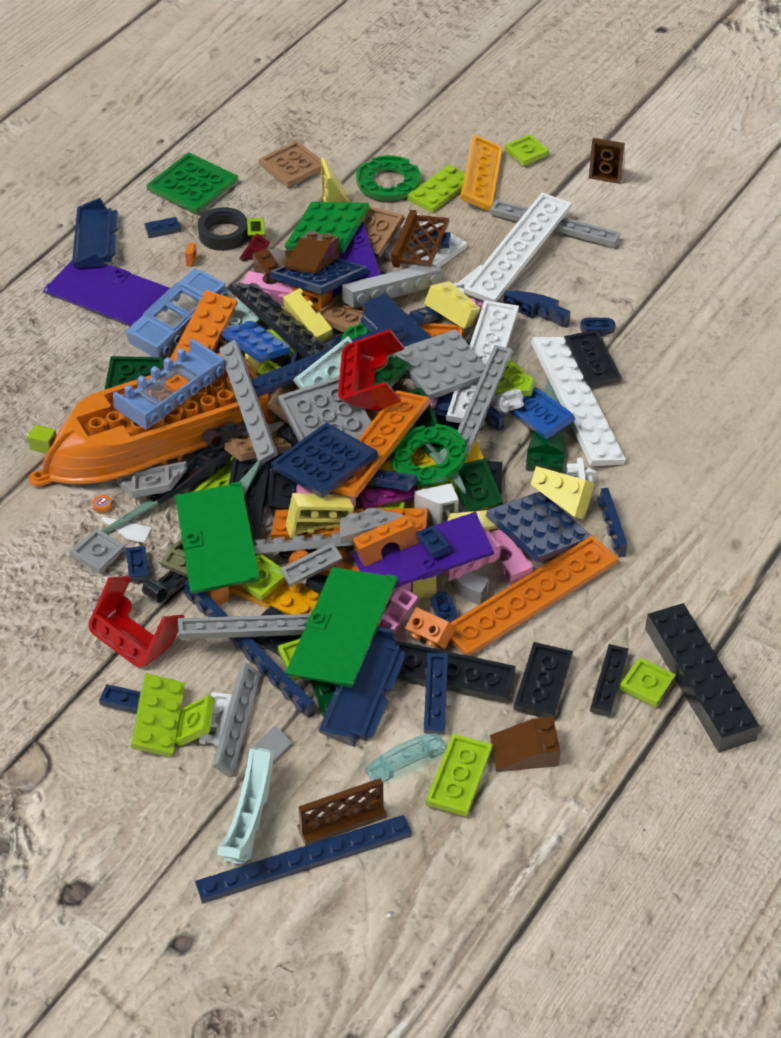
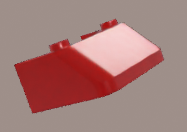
M391 329L354 341L343 348L338 397L344 403L371 411L401 403V399L387 382L374 386L375 370L386 366L388 355L403 351L405 348Z
M108 577L89 620V631L134 666L145 667L173 644L178 633V618H185V616H162L155 634H151L129 618L132 604L124 596L131 577Z

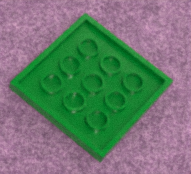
M188 152L146 185L147 190L197 214L238 181V175Z
M311 202L284 245L286 250L293 251L302 236L309 231H316L319 234L330 233L332 236L339 237L338 249L340 253H344L370 209L369 203Z

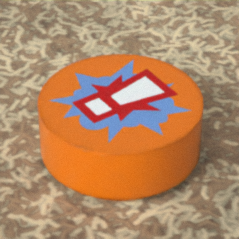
M98 495L92 501L93 509L98 513H106L112 508L111 498L107 495Z

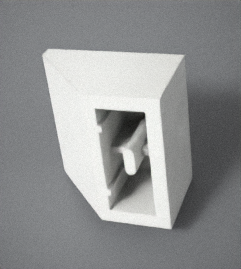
M451 483L415 491L414 508H428L427 525L433 526L446 522L451 513H458V498Z

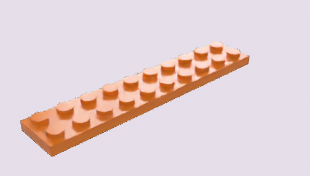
M591 535L452 621L451 624L456 629L450 642L463 655H473L616 565L618 557Z

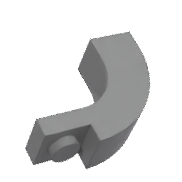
M468 572L460 578L451 580V584L461 597L480 605L488 593L489 579L473 572Z

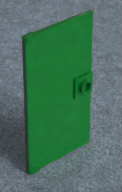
M234 482L229 485L175 495L191 594L249 582L254 583L261 580L242 482Z
M332 567L285 674L287 676L352 688L398 578L393 575H380Z

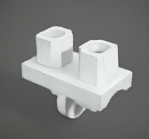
M516 388L494 396L491 404L494 409L502 414L522 407L524 405L522 401L524 397L521 390Z
M577 458V463L567 464V475L577 476L576 478L595 482L598 478L597 472L590 467L584 471L583 458Z

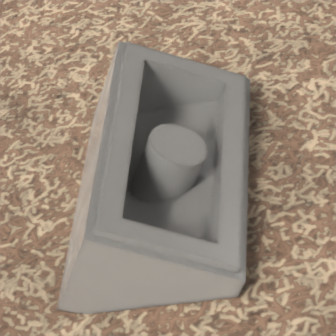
M273 726L253 747L275 750L274 763L292 745V742L277 726Z

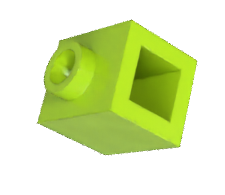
M247 218L248 237L253 239L256 233L265 236L264 218Z
M35 425L27 435L30 450L47 454L57 436L56 429Z

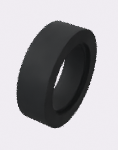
M219 207L211 209L202 214L198 220L199 240L204 246L212 250L227 251L238 248L248 238L247 218L241 211L234 208ZM219 223H230L238 227L235 232L226 235H217L208 231L211 226Z

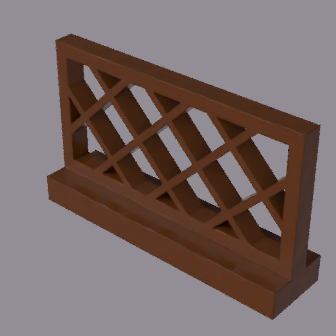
M410 210L391 252L393 267L399 268L401 264L431 267L449 225V218L417 215V210ZM420 221L428 222L424 225L419 224ZM438 223H443V225L439 227L435 226ZM429 227H432V228H433L432 230H430V231H428V232L425 231V229H427V228H429ZM420 231L423 233L417 237L414 235ZM435 233L438 234L437 237H434V238H431V237H430L431 235H433V234H435ZM425 238L428 239V241H426V242H424V243H421V242H420V240H422V239H425ZM414 243H417V244H418L417 246H415V247H413V248L410 247V245H412V244H414ZM431 244L434 246L428 250L425 248ZM420 249H422V250L424 251V252L419 253V254H416V253H415L416 251H418V250H420ZM409 254L413 255L411 258H404ZM425 256L429 257L428 260H421Z
M379 778L298 806L300 821L298 831L306 846L387 818V813L384 809L382 779ZM342 804L345 805L342 809H338Z

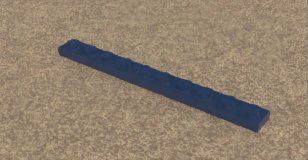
M397 321L351 340L354 342L391 329L398 340L407 338L408 332ZM334 347L251 379L257 397L294 383V378Z
M189 580L185 582L186 591L184 593L189 601H193L201 613H205L208 617H229L205 592L191 594ZM228 637L234 647L238 650L240 649L249 662H253L262 675L265 674L269 678L270 683L281 690L285 699H290L294 703L298 712L303 713L307 718L314 714V701L250 637Z
M401 815L196 880L195 886L203 904L412 837V832L405 816Z

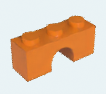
M407 515L352 538L357 555L365 567L382 560L381 550L390 542H395L400 551L419 543L414 526Z

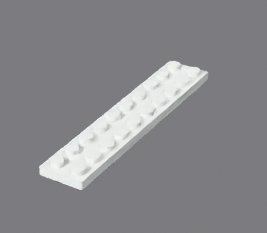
M541 193L464 287V294L483 301L497 302L571 209V203Z
M484 301L470 347L485 365L494 345L507 348L519 306ZM478 383L454 391L446 415V421L461 423Z
M533 337L531 344L560 404L572 412L576 418L570 425L590 466L624 465L626 459L590 387L587 386L564 337Z

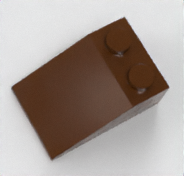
M593 138L589 179L620 184L625 167V143Z
M307 232V234L300 238L285 264V268L316 274L339 257V237L332 236L330 233Z
M265 249L253 253L255 272L265 274L266 284L277 283L278 280L270 278V271L284 266L293 251Z
M554 717L530 719L490 735V741L493 744L492 753L496 772L559 766L561 751Z

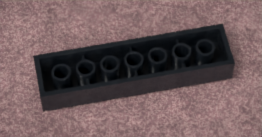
M681 603L648 613L645 630L670 672L676 674L675 680L718 753L756 741L760 725L685 604Z

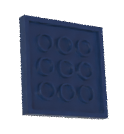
M336 258L316 274L286 269L284 265L270 271V278L276 279L278 282L288 283L294 287L303 288L306 291L316 292L318 295H323L327 291L337 289L338 286L348 284L349 281L361 278V276L368 273L366 266Z
M326 422L271 462V467L320 498H324L378 457L376 449Z
M540 491L489 509L485 515L537 563L566 552L591 536L572 517L567 515Z

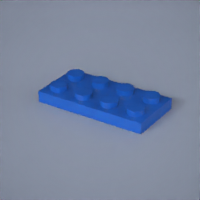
M246 321L244 324L233 325L228 329L222 330L224 338L230 342L235 340L241 350L258 362L290 353L289 345L254 321Z
M536 387L533 388L531 396H523L524 399L522 401L524 405L522 407L509 411L545 439L552 437L559 430L576 420L572 412Z

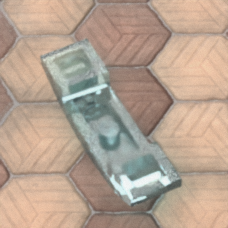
M438 733L422 735L388 750L365 768V772L371 781L381 778L385 782L394 777V772L427 756L432 759L445 753L447 745Z

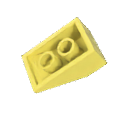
M321 158L323 201L350 202V199L347 198L346 188H343L341 181L325 158Z

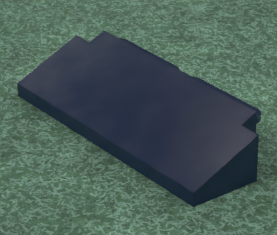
M101 198L77 207L72 256L74 268L104 267L105 262H112V258L116 255L117 236L114 233L118 229L119 213L117 210L107 209Z
M385 293L362 304L364 312L362 313L361 323L370 332L398 321L408 332L407 338L399 340L404 347L432 338Z
M377 628L353 687L337 685L318 730L321 734L355 747L358 738L367 741L368 738H372L375 735L388 703V699L385 696L386 692L393 690L406 658L405 652L401 650L400 646H396L398 639L393 629Z

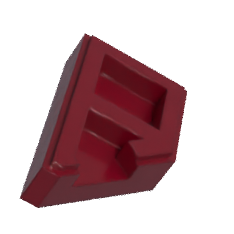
M256 233L239 259H252L253 253L267 249L270 242Z

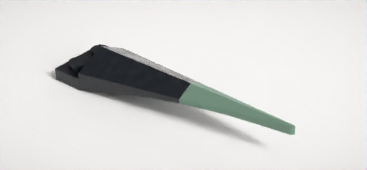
M210 447L197 454L187 464V470L171 491L163 494H153L135 509L101 531L107 534L173 498L175 495L206 480L216 472L215 468L224 466L225 462L230 460L228 453L214 450Z

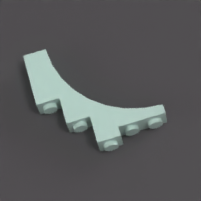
M257 747L250 748L247 768L237 809L226 837L218 846L217 855L223 856V860L231 861L235 864H244L245 861H249L252 857L255 832L260 829L263 804L268 800L275 750Z

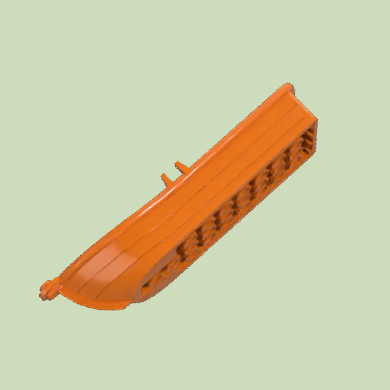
M245 361L250 378L257 377ZM225 364L224 374L207 387H203L181 405L175 407L147 430L114 407L113 393L117 392L125 397V386L130 385L135 390L138 388V379L96 392L82 399L73 408L60 428L53 445L46 454L42 469L34 471L29 475L30 484L35 487H41L52 482L93 484L111 481L159 463L162 466L167 465V460L175 458L176 463H179L183 455L209 447L203 441V434L207 429L225 425L227 422L238 423L243 420ZM176 372L175 374H173L172 376H170V377H169L168 379H166L165 381L169 380L170 378L174 377L175 375H177V374H179V373ZM151 375L145 377L147 381L151 379ZM158 385L147 394L162 402L172 393ZM269 393L257 398L268 425L274 422L272 411L266 407L269 401Z

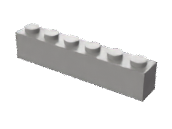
M433 264L431 267L414 266L342 285L343 301L352 308H357L383 293L391 299L430 288L431 285L441 283V269Z

